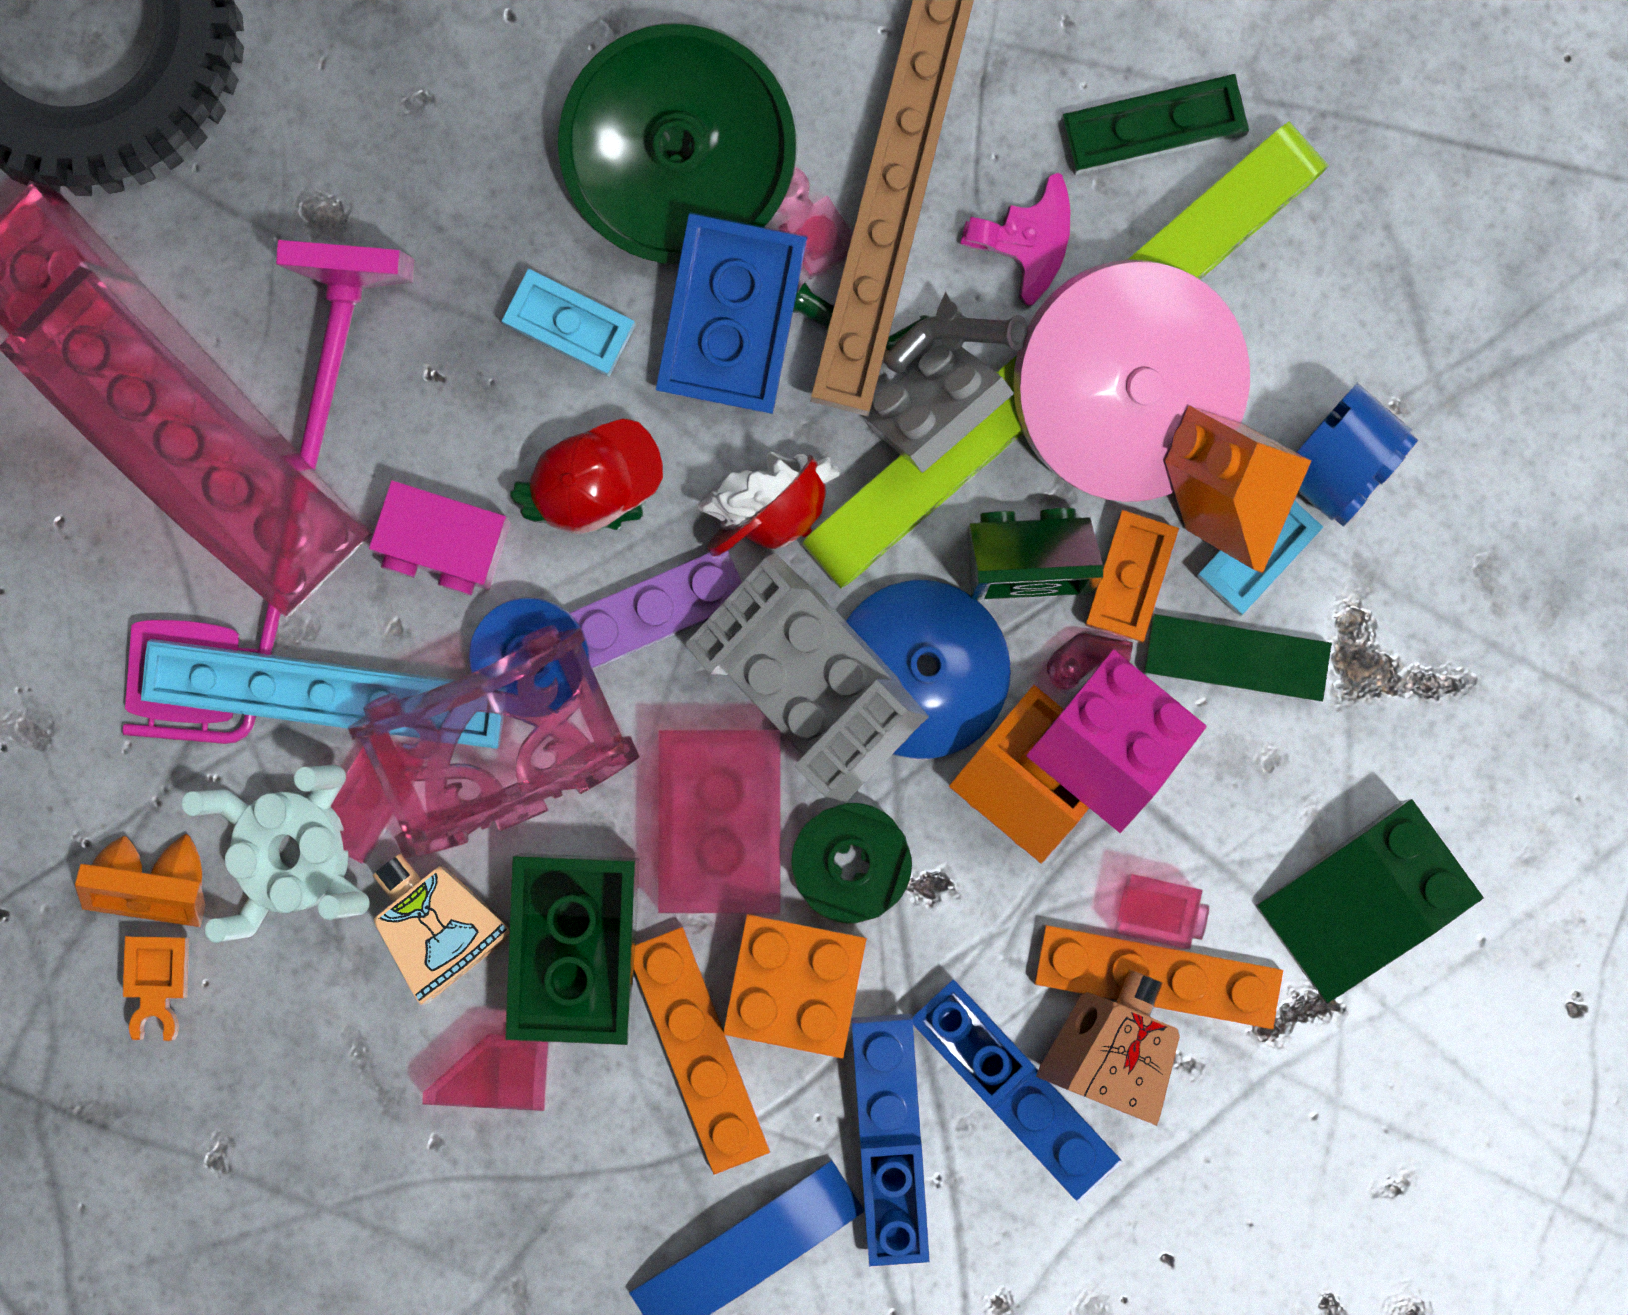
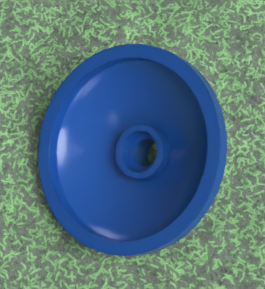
M904 581L887 586L870 595L847 618L846 622L893 671L905 690L929 716L892 755L916 760L948 756L973 744L995 722L1003 708L1010 685L1009 651L1003 633L993 616L979 601L972 599L971 595L959 588L937 581ZM921 655H929L935 659L937 671L934 676H924L919 672L917 660Z

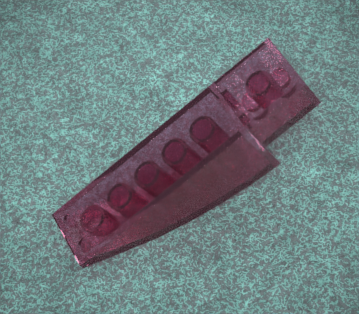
M31 183L0 215V325L9 333V336L0 345V351L91 444L176 524L283 616L290 617L372 535L371 531L60 192Z

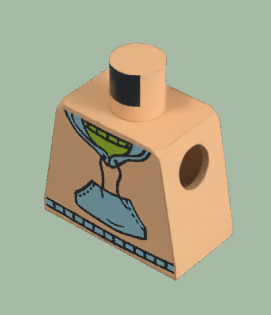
M399 854L373 874L374 879L393 901L390 906L373 919L420 1005L430 1003L509 939L510 924L446 867L439 866L425 878L421 879L404 856Z

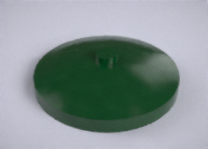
M666 22L645 26L619 37L597 53L582 69L574 81L562 109L558 132V152L562 175L574 204L587 222L601 236L618 248L637 257L659 263L680 264L689 213L765 227L781 206L794 176L798 153V133L790 98L782 82L771 66L753 48L729 33L711 26L688 22Z

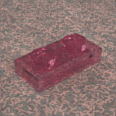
M372 732L346 774L345 783L330 806L340 818L344 831H340L343 851L348 850L349 857L364 865L427 763L377 732Z

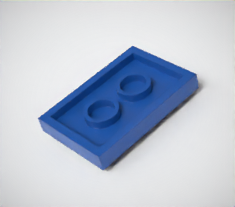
M689 213L656 391L773 414L808 236Z

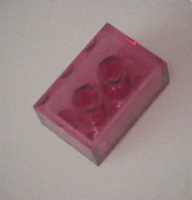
M659 730L658 913L781 914V730Z

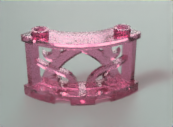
M551 625L538 629L522 639L524 647L474 673L437 688L399 699L396 693L387 694L363 707L365 716L347 729L352 740L360 738L402 830L394 838L404 858L425 855L465 844L469 840V834L479 827L482 830L489 828L493 821L496 822L499 831L522 823L549 811L544 799L550 796L556 799L563 795L561 791L576 789L579 794H582L618 773L640 757L631 736H621L581 643L586 639L581 628L558 632L556 626ZM558 659L573 694L557 710H553L548 706L554 701L558 692L557 677L548 687L544 688L538 687L534 683V677L542 667ZM517 680L518 695L497 690ZM578 708L581 710L594 742H591L576 725L568 720ZM449 711L438 729L430 717ZM476 712L504 715L536 727L525 738L519 749L516 759L517 783L504 788L499 780L487 770L465 763L450 764L456 744ZM402 727L415 729L420 734L419 741L415 744L402 743V748L412 757L419 759L428 758L427 765L405 766L390 734V730ZM550 735L554 740L548 742L543 747L544 752L554 754L555 761L548 768H537L530 761L531 756L536 748ZM447 779L472 780L479 784L481 792L475 799L464 800L458 794L462 788V783L455 782L447 785ZM412 781H425L427 813Z

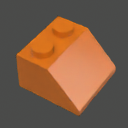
M1189 405L1181 425L1174 434L1172 446L1165 460L1186 530L1251 569L1263 573L1311 460L1242 423Z
M1033 685L949 787L972 808L980 812L1011 838L1015 844L1042 864L1076 826L1089 808L1026 756L1064 710L1037 686Z

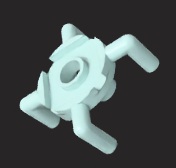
M338 765L302 767L295 773L294 782L296 787L304 792L268 793L249 806L226 789L192 791L184 795L182 808L186 814L196 816L219 813L235 825L231 845L225 856V865L228 872L236 878L248 899L238 915L214 918L208 921L205 927V934L211 942L219 943L253 936L269 910L291 913L318 905L320 915L326 920L358 916L368 910L370 904L368 896L344 878L348 866V850L343 851L340 831H344L340 818L330 807L345 783L346 773L343 768ZM287 835L296 840L300 849L299 860L293 868L287 867L282 862L279 854L280 843Z

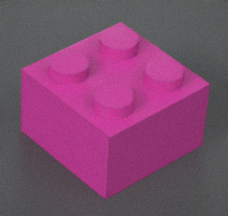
M1113 649L1026 756L1111 827L1121 833L1156 795L1207 728V725Z

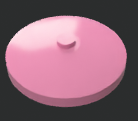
M1146 260L1113 261L1097 265L1072 277L1057 288L1037 310L1027 327L1028 332L1024 346L1017 353L1014 369V400L1017 416L1029 445L1046 467L1060 479L1079 490L1107 500L1138 502L1160 498L1175 492L1165 460L1172 446L1174 434L1181 425L1189 405L1239 423L1242 422L1247 406L1250 388L1249 356L1242 331L1235 316L1221 297L1206 283L1181 269Z

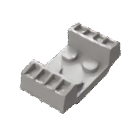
M776 553L766 557L685 643L686 647L709 674L729 675L803 756L794 766L820 793L828 798L847 802L929 717L905 690L893 671L819 592L806 584Z

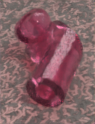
M1089 633L1076 634L1052 653L1047 663L1049 679L1059 689L1069 690L1075 688L1085 675L1103 663L1113 649L1130 662L1133 642Z

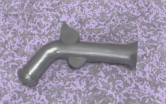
M945 291L936 316L918 322L890 350L886 349L884 362L890 370L896 373L907 371L906 367L931 342L941 340L942 345L949 351L959 349L964 342L1006 344L1014 351H1019L1024 346L1028 332L1027 323L1021 315H1015L1008 320L967 318Z

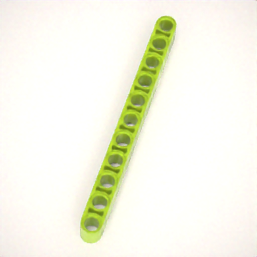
M1289 121L1262 142L1127 260H1146L1162 263L1181 269L1201 280L1323 174L1329 167V164ZM1017 355L996 372L1005 380L1013 393L1014 369ZM1014 394L923 473L900 455L802 542L803 547L840 589H843L861 575L1023 434L1017 416Z

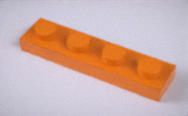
M1048 925L1044 926L1034 981L1035 985L1082 994L1089 992L1103 998L1117 1000L1128 971L1132 970L1163 983L1153 1007L1262 1028H1274L1284 971L1282 969Z
M684 927L635 945V973L713 1174L716 1175L769 1154L771 1152L727 1037L723 1035V1027Z

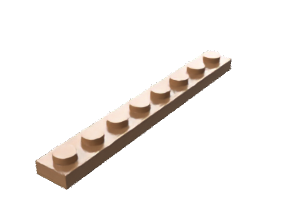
M974 0L912 1L810 402L864 416L869 415Z

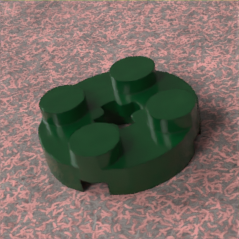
M845 803L825 809L807 822L795 841L791 859L797 889L810 907L825 918L848 924H856L878 918L898 903L907 889L912 872V857L906 836L888 814L878 808L862 803ZM851 846H857L863 849L861 859L870 864L867 874L856 873L852 881H847L841 878L842 868L834 864V858L837 853L847 854Z

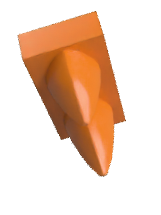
M184 834L167 847L154 864L150 874L142 873L140 856L135 846L126 836H122L106 846L94 859L92 865L80 864L75 888L82 910L201 927L206 907L201 888L202 866L197 848L189 835Z

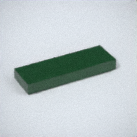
M1236 74L1065 113L1061 118L1075 175L1247 135L1249 132Z
M1154 614L1151 621L1143 674L1321 703L1324 699L1332 643Z

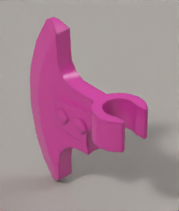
M1056 173L1046 178L1043 194L1036 205L1029 208L1013 205L1008 207L1003 226L992 221L970 217V220L965 222L961 245L1013 258L1020 265L1022 278L1018 298L1028 306L1033 305L1049 288L1065 257L1070 236L1071 210L1068 191L1062 174Z

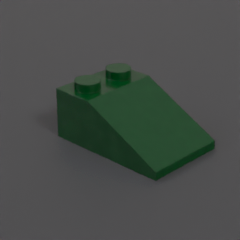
M1076 509L1041 510L1040 520L1016 521V512L1014 511L985 512L980 514V523L969 524L967 531L972 599L980 601L1090 595L1103 579V564L1091 518H1076Z
M1408 799L1397 803L1258 903L1256 907L1322 999L1328 1004L1437 933L1484 899V897L1414 800Z
M519 853L513 856L505 1040L628 1045L637 930L640 858Z

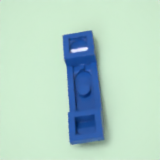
M830 1160L686 1257L677 1260L631 1290L629 1294L643 1315H710L812 1249L865 1210L833 1160Z

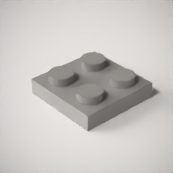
M940 345L926 352L920 359L919 364L898 383L881 391L871 405L869 415L861 416L874 433L923 473L1014 393L998 373L962 346L957 350L949 351L943 345Z

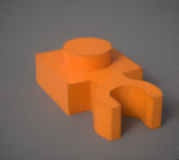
M125 936L123 997H140V1008L134 1012L129 1022V1033L132 1040L144 1039V1025L151 1016L158 1017L163 1022V1041H173L176 1039L179 1032V1021L174 1011L170 1009V998H187L190 938Z

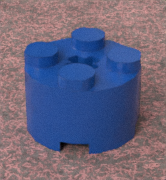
M1357 382L1296 452L1311 460L1298 492L1331 521L1335 519L1344 527L1365 504L1367 498L1379 484L1382 485L1406 458L1405 456L1418 442V439L1411 434L1412 429Z

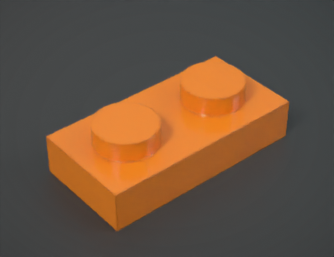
M1124 510L1120 512L1103 566V579L1097 585L1085 626L1140 644L1144 642L1179 531L1178 527Z

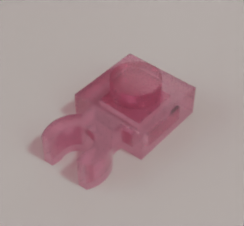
M795 167L792 181L797 185L798 191L793 197L784 198L777 210L778 213L787 214L790 220L780 225L778 230L808 236L802 269L809 280H812L847 257L853 233L828 195L815 204L809 199L810 186L808 178L801 169Z

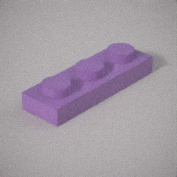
M727 550L715 557L711 556L710 553L570 612L583 630L588 643V672L706 622L742 583L729 551Z

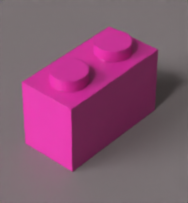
M391 480L369 549L377 556L383 557L380 566L383 569L411 578H415L417 569H422L440 575L438 586L472 596L475 586L490 591L511 522L506 516Z

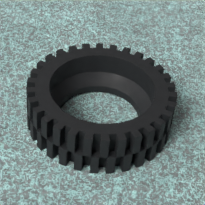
M156 0L157 29L153 46L146 61L126 85L108 97L96 102L78 106L47 105L19 94L0 78V169L12 180L28 186L29 181H33L44 192L59 194L60 187L66 186L75 196H92V185H100L108 194L125 191L122 180L124 178L133 176L141 186L155 180L156 177L151 167L161 161L170 170L180 165L184 160L176 150L186 141L197 150L208 138L200 128L206 118L219 124L226 112V109L219 101L222 91L234 95L239 79L232 71L231 65L232 62L242 64L244 46L236 36V31H244L243 15L235 1Z

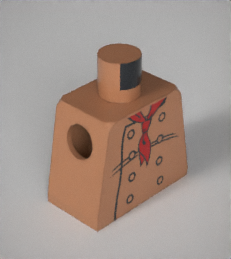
M1129 970L1116 1003L1089 992L1081 995L1039 1067L1036 1077L1157 1126L1180 1038L1177 1028L1149 1017L1163 983Z

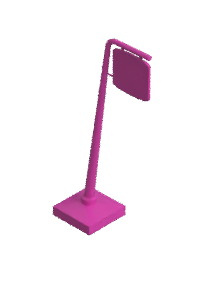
M278 240L276 264L326 284L325 299L331 302L259 649L238 648L240 634L233 629L223 626L180 620H147L131 625L125 709L129 713L149 718L148 725L124 723L123 735L228 744L242 740L253 729L256 716L245 715L243 723L234 731H208V723L229 721L233 718V713L141 701L147 641L157 639L268 655L272 654L355 304L361 302L362 289L413 283L415 259L395 249ZM156 719L183 723H202V730L154 726V721Z

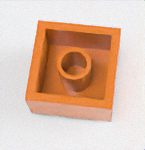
M747 914L723 1035L843 1059L867 938Z

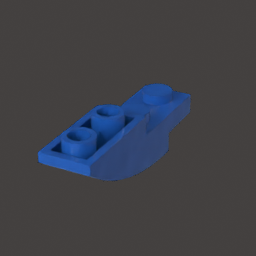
M954 979L912 1017L913 1025L1078 1204L1123 1162L1049 1082L1036 1077L1037 1068Z
M912 1013L851 1018L869 1267L930 1262Z

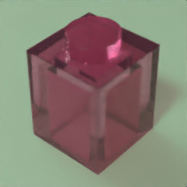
M1128 874L1126 875L1114 934L1181 949H1190L1192 938L1203 939L1210 906L1200 903L1202 889Z

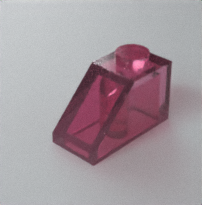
M503 1022V1033H490L479 1041L423 1092L422 1104L545 1111L549 1108L553 1042L505 1040L506 1022Z

